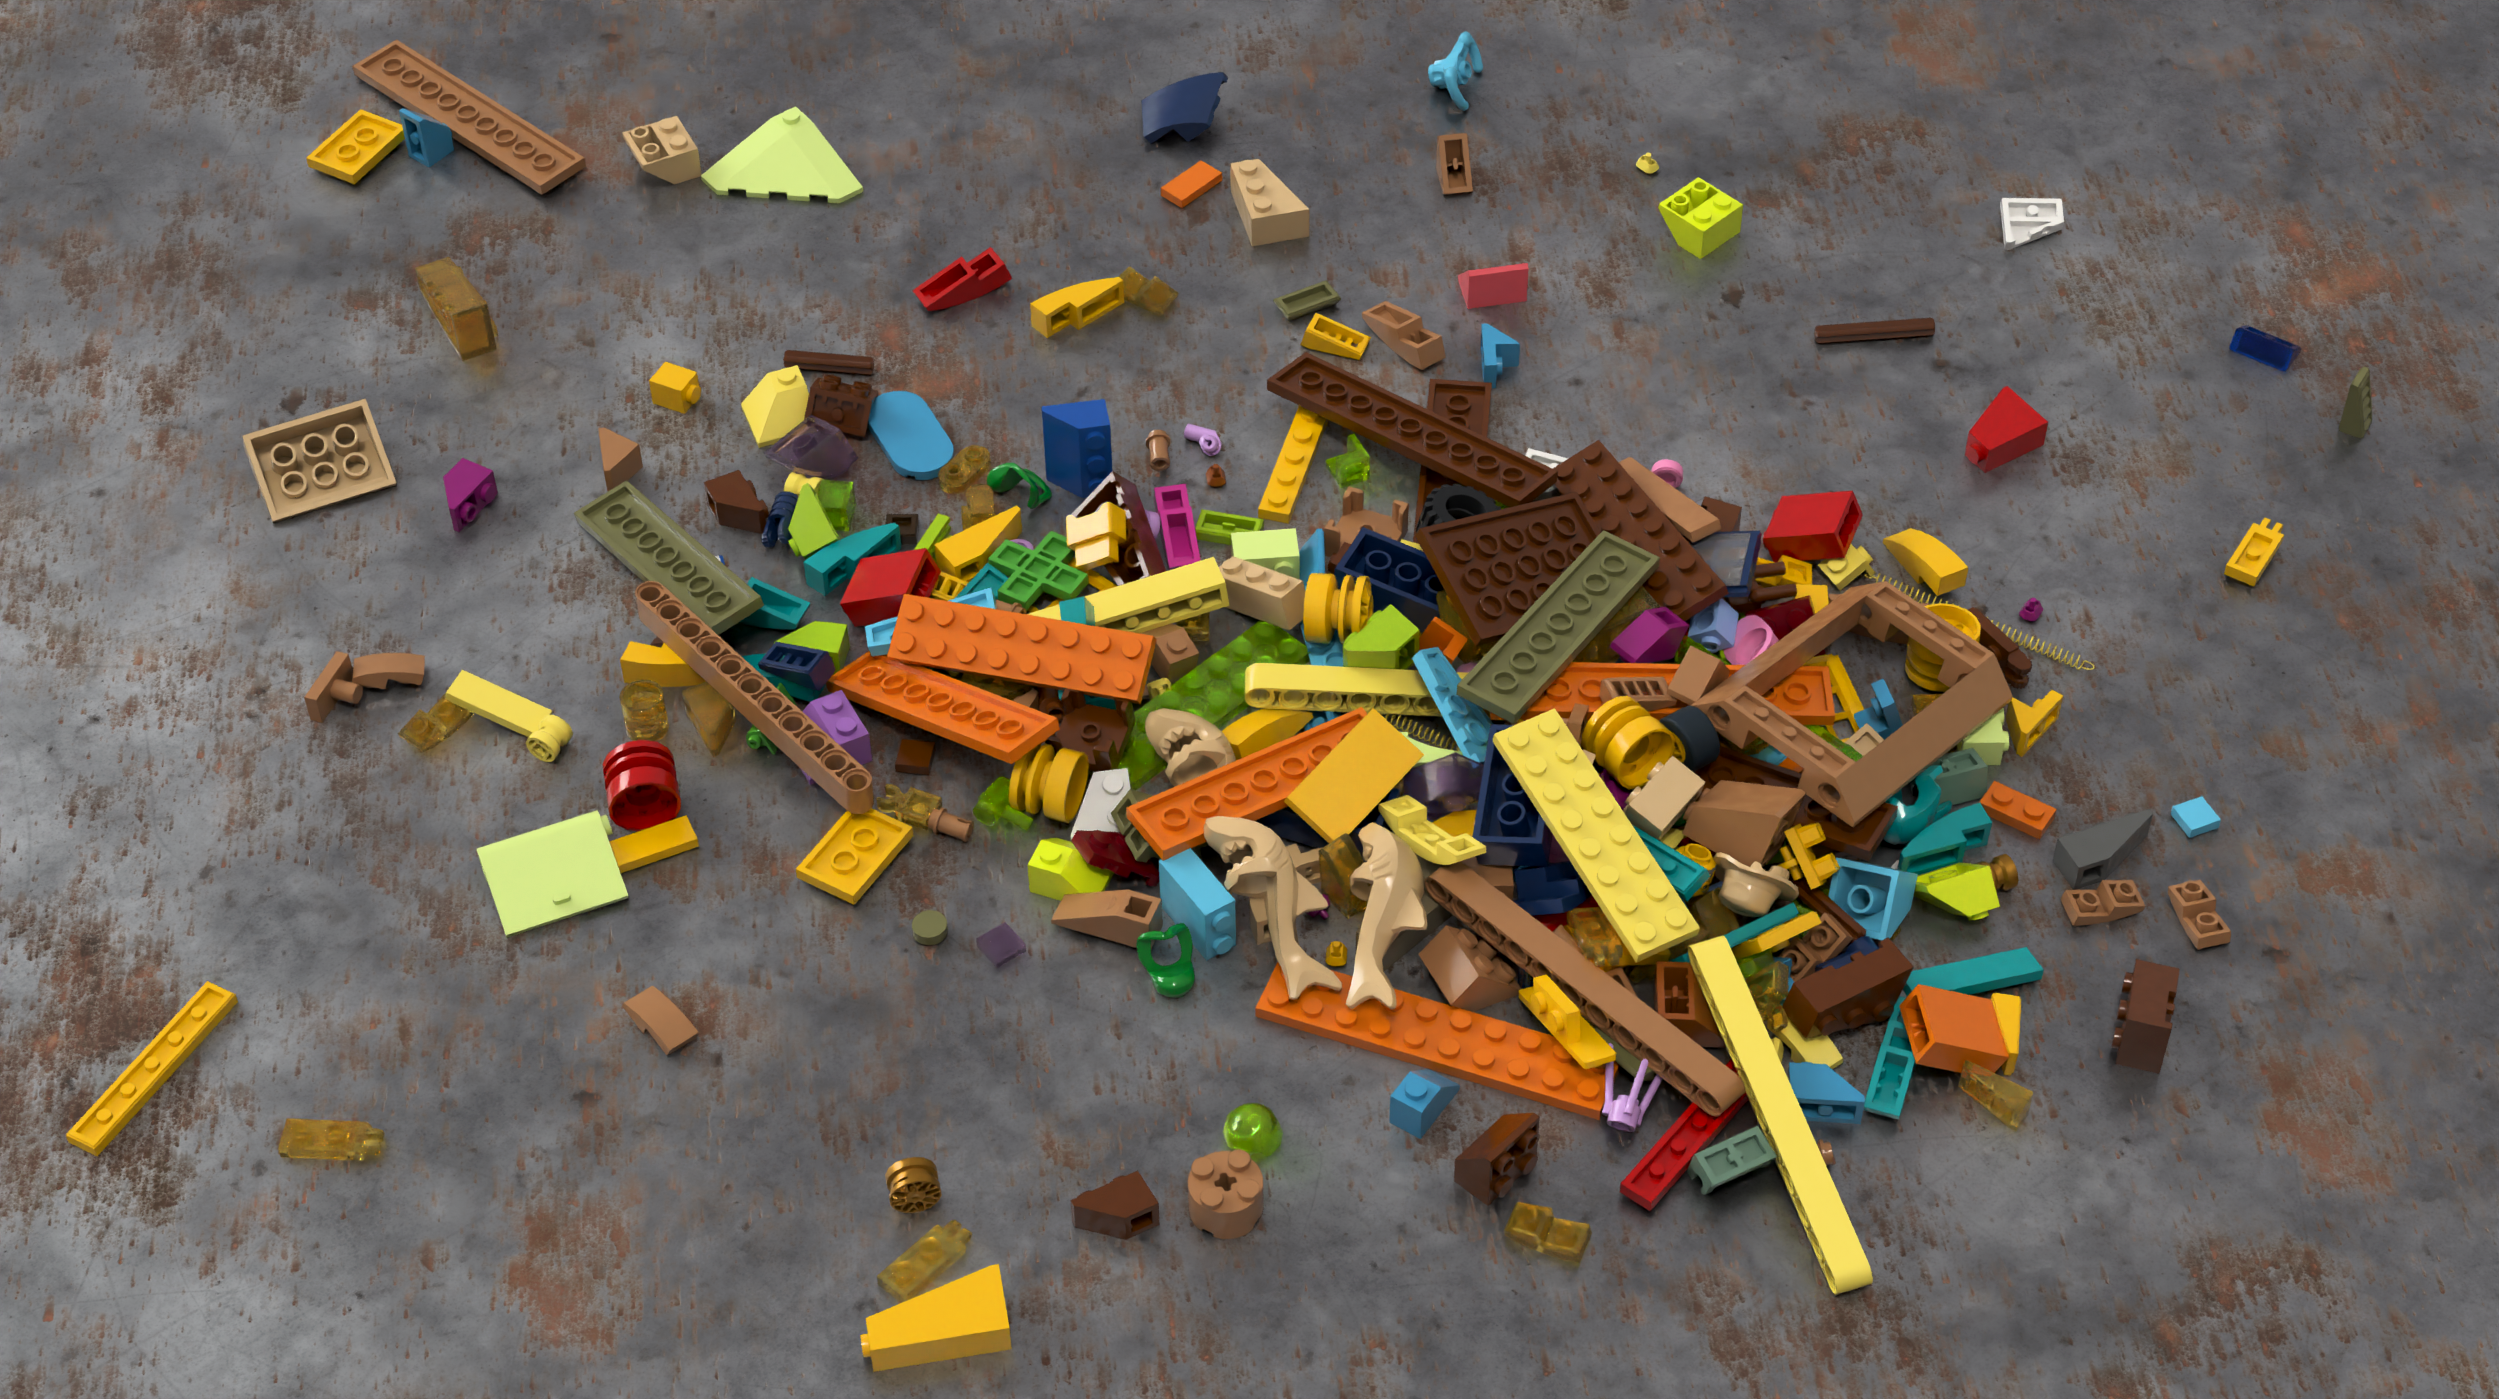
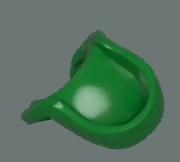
M1015 463L999 465L991 469L987 475L989 489L997 493L1012 489L1022 479L1027 481L1031 485L1030 497L1027 503L1030 509L1036 508L1052 496L1050 488L1040 477L1028 469H1022ZM1037 485L1045 491L1043 494L1039 495Z
M1184 923L1169 927L1166 932L1150 931L1141 934L1137 938L1136 943L1138 958L1148 971L1156 991L1170 998H1179L1186 995L1192 989L1195 982V971L1191 962L1193 943L1188 927ZM1177 935L1181 946L1180 959L1171 965L1162 966L1157 964L1151 955V940H1166Z

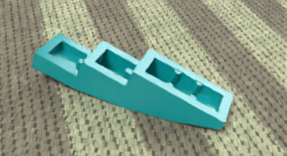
M1899 996L1894 1006V1012L1889 1019L1863 1109L1898 1120L1916 1066L1899 1007L1906 999V997Z

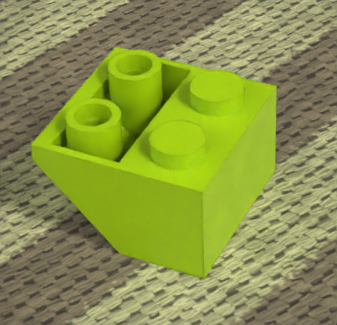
M1390 604L1383 611H1376L1360 632L1355 631L1346 638L1343 643V667L1408 670L1414 665L1412 657L1419 652L1420 629Z

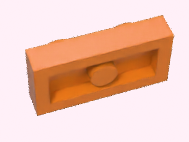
M1997 781L1991 784L1979 801L1989 817L2039 840L2055 819L2057 811L2056 808Z

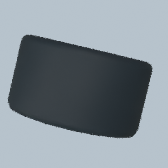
M1689 705L1660 719V722L1672 732L1675 738V748L1672 756L1687 768L1695 772L1716 761L1720 754L1718 734L1713 723L1699 708Z

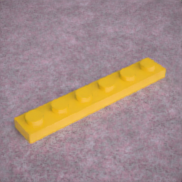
M1298 406L1259 505L1258 518L1289 524L1328 424V419Z

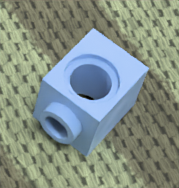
M1721 598L1691 617L1688 638L1707 654L1734 647L1739 613Z

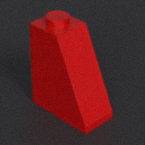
M2006 386L2002 388L1969 431L1965 456L1984 473H1987L2043 446L2048 421L2011 388Z

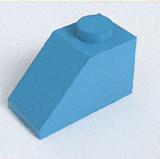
M405 108L399 110L410 158L430 168L454 151L452 132L445 123Z
M1789 1062L1787 1078L1806 1121L1861 1124L1865 1104V1096L1826 1064Z
M1430 1069L1410 1071L1390 1096L1389 1123L1421 1139L1460 1090V1085Z

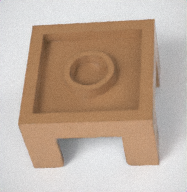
M1349 486L1343 495L1342 517L1336 527L1335 521L1329 519L1324 528L1325 556L1331 557L1333 553H1337L1344 542L1352 544L1363 527L1400 542L1408 531L1409 503L1394 500L1392 517L1363 509L1364 492L1361 489Z

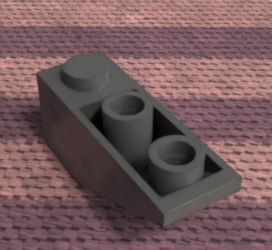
M2150 809L2137 813L2132 812L2122 818L2106 823L2100 822L2093 827L2075 833L2069 832L2057 839L2053 862L2073 890L2101 882L2148 836L2153 812Z

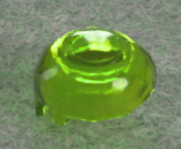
M1259 1103L1242 1104L1232 1110L1226 1116L1222 1131L1228 1147L1232 1150L1241 1149L1249 1153V1155L1261 1153L1266 1157L1272 1155L1281 1145L1283 1135L1274 1112Z

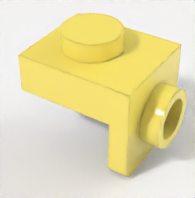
M1850 544L1845 558L1824 559L1818 564L1823 573L1840 591L1863 571L1869 574V576L1875 574V571L1869 565L1873 559L1861 545L1856 549Z

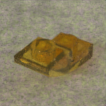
M1130 266L1118 276L1123 279L1124 300L1151 312L1161 313L1179 295L1177 291L1155 276L1149 281Z
M445 693L428 713L420 709L400 730L398 735L420 751L425 752L449 738L474 713L445 700Z
M1516 1202L1504 1229L1505 1236L1524 1246L1576 1263H1580L1592 1235L1590 1224L1554 1218L1552 1208Z

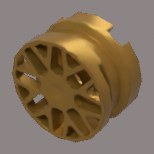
M924 1157L902 1159L890 1166L885 1174L887 1189L890 1191V1205L897 1211L903 1213L921 1212L934 1206L942 1196L936 1165Z

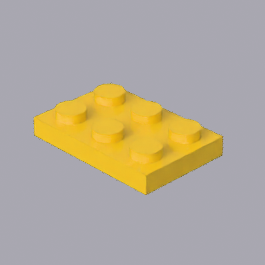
M360 109L306 157L308 167L356 184L405 139L402 125Z
M873 808L863 814H854L846 811L796 868L797 878L855 905L913 837V827Z

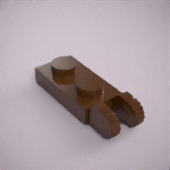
M1976 607L1968 609L1977 617L1981 625L1979 643L1995 654L2006 682L2011 684L2010 686H2013V688H2025L2029 681V675L2027 674L2031 672L2032 661L2019 649L2018 645Z

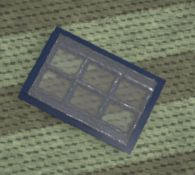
M1760 531L1715 532L1696 542H1692L1683 536L1726 585L1729 594L1724 597H1748L1751 592L1761 546L1762 534ZM1639 589L1635 592L1638 600L1647 599Z

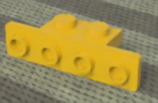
M1547 974L1533 978V986L1519 990V999L1584 1069L1596 1068L1616 1060V1052L1581 1016L1578 1007Z

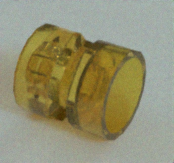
M643 679L627 684L621 690L619 696L627 736L633 741L649 740L656 742L663 738L668 732L669 722L661 686L654 681Z

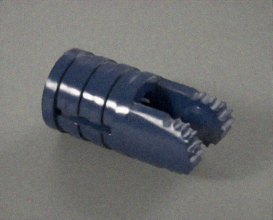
M783 491L775 496L762 534V546L773 547L778 539L782 544H789L788 540L792 538V535L788 528L799 497L798 495Z

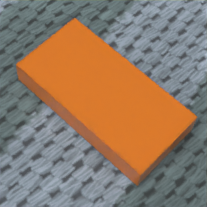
M1200 160L1162 186L1161 196L1178 207L1184 208L1222 181V172Z

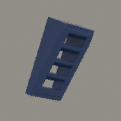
M775 642L758 663L761 670L817 691L822 689L835 672V665L828 651Z

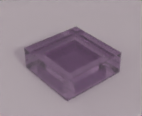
M1006 922L976 938L977 947L996 968L1026 952V944Z

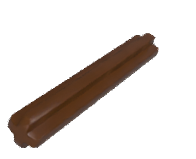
M1929 317L1817 325L1814 330V338L1816 343L1823 344L1932 336L1935 334V322L1933 318Z

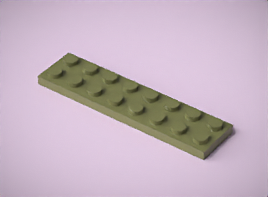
M627 480L574 512L577 523L643 582L656 581L661 583L717 635L722 634L764 606L762 598L757 592Z
M1603 530L1457 685L1456 695L1515 724L1658 569L1660 557Z

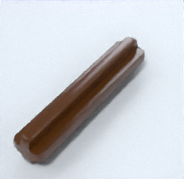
M786 350L783 357L784 367L786 368L798 365L799 369L862 375H871L874 371V358L869 356Z
M1789 874L1788 880L1798 887L1799 895L1797 897L1810 909L1817 912L1818 916L1821 917L1824 913L1831 914L1853 937L1850 942L1851 944L1858 938L1866 936V929L1819 888L1816 887L1811 890L1804 875L1802 878L1794 881L1791 874Z

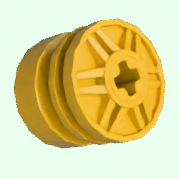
M1311 573L1307 581L1304 599L1303 625L1305 640L1309 643L1329 644L1332 641L1335 629H1338L1339 640L1343 645L1351 633L1355 631L1360 632L1373 615L1374 604L1370 578L1368 576H1359L1355 584L1353 576L1346 575L1341 588L1338 589L1334 574Z
M1944 603L1924 606L1979 643L1981 625L1977 617L1970 611L1957 605ZM1909 636L1905 659V671L1909 679L1918 686L1931 691L1946 692L1949 690L1948 686L1937 679L1944 659Z
M1620 696L1607 701L1594 712L1582 733L1581 746L1584 750L1595 754V762L1604 767L1607 773L1621 786L1634 789L1637 786L1642 787L1646 785L1649 781L1647 776L1657 763L1661 762L1665 765L1672 757L1675 748V738L1667 727L1658 719L1651 717L1650 713L1641 707L1635 699L1629 696Z
M1046 743L1042 746L1039 744L1014 764L1009 785L1010 807L1020 812L1026 809L1032 815L1037 814L1043 807V813L1046 818L1070 823L1078 813L1086 790L1089 772L1088 756L1084 752L1067 748L1060 749L1055 756L1054 747L1051 744Z

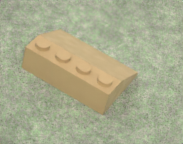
M366 398L242 435L245 452L273 523L397 485Z

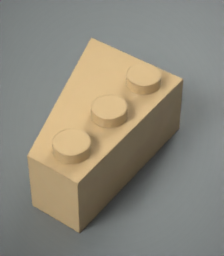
M1260 159L1230 163L1231 193L1251 246L1309 237L1310 209Z

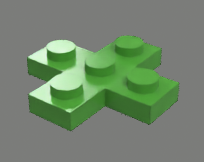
M1050 531L1034 550L1005 539L988 558L989 564L1004 575L1009 576L1007 581L997 591L998 600L1010 604L1018 602L1026 611L1043 592L1062 600L1076 598L1089 583L1088 574L1067 565L1075 556V551L1067 547V537Z

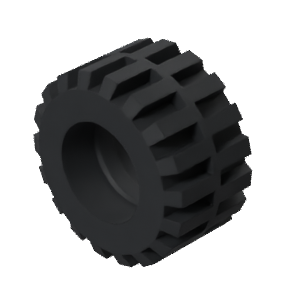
M1448 484L1441 485V488H1435L1431 494H1428L1415 531L1418 532L1420 528L1500 510L1501 507L1496 505V501L1493 498L1487 497L1486 493L1481 490L1473 489L1474 487H1464L1460 484H1453V486Z

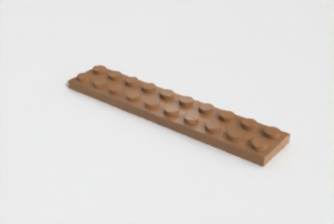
M397 39L352 66L355 76L408 110L430 116L441 123H445L450 127L452 138L541 195L586 167L585 157Z

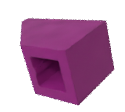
M462 458L443 476L453 528L455 531L460 532L498 494L494 472L491 469Z
M1667 607L1648 609L1612 641L1610 648L1620 655V659L1625 663H1651L1672 659L1689 624Z

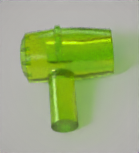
M998 777L978 797V801L972 810L973 815L979 822L987 826H993L1002 817L1027 831L1033 819L1009 806L1010 780L1005 777Z

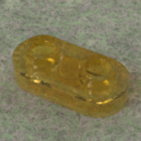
M971 445L961 450L940 469L938 474L940 488L949 494L965 492L989 471L991 467L990 452L985 447Z

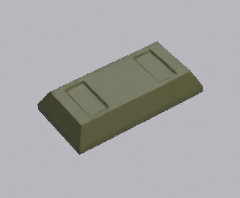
M1325 280L1275 298L1273 302L1288 321H1292L1336 305L1341 300V297Z

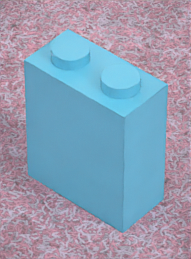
M1189 848L1164 861L1162 859L1159 860L1162 908L1175 924L1184 923L1188 927L1193 945L1206 961L1218 954H1224L1236 946L1235 899L1193 850Z

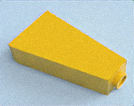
M999 1264L990 1265L867 1317L868 1333L860 1335L863 1358L871 1357L873 1372L1011 1350L1010 1327Z

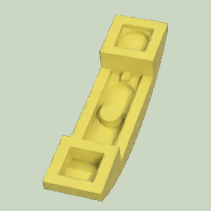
M1409 795L1378 804L1379 812L1395 835L1407 842L1414 853L1425 860L1440 865H1451L1486 853V846L1467 833L1453 837L1428 821L1427 807Z

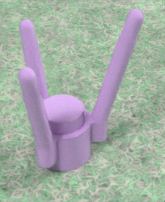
M1608 1043L1610 1047L1614 1049L1613 1044ZM1647 1059L1641 1061L1630 1095H1618L1617 1100L1614 1101V1061L1605 1064V1103L1602 1114L1608 1116L1607 1124L1625 1132H1634L1636 1126H1641L1643 1115L1663 1079L1656 1074L1639 1105L1637 1097L1648 1066Z

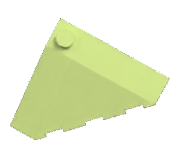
M796 106L770 118L701 175V180L717 195H729V190L732 189L745 190L747 197L769 198L772 192L787 194V200L810 201L811 196L817 195L828 197V203L839 204L864 192L863 186L815 124Z

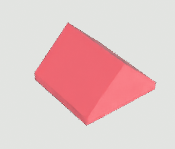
M1528 263L1468 270L1459 274L1458 282L1467 309L1527 301Z

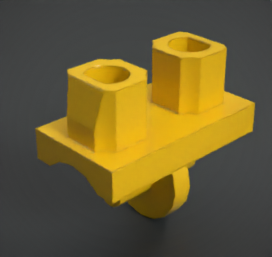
M1819 822L1803 827L1801 824H1798L1784 831L1796 857H1794L1789 845L1782 847L1779 850L1785 862L1777 866L1789 869L1794 881L1803 877L1798 864L1811 890L1827 882V878L1840 870V866L1833 853L1816 859L1811 846L1826 840Z

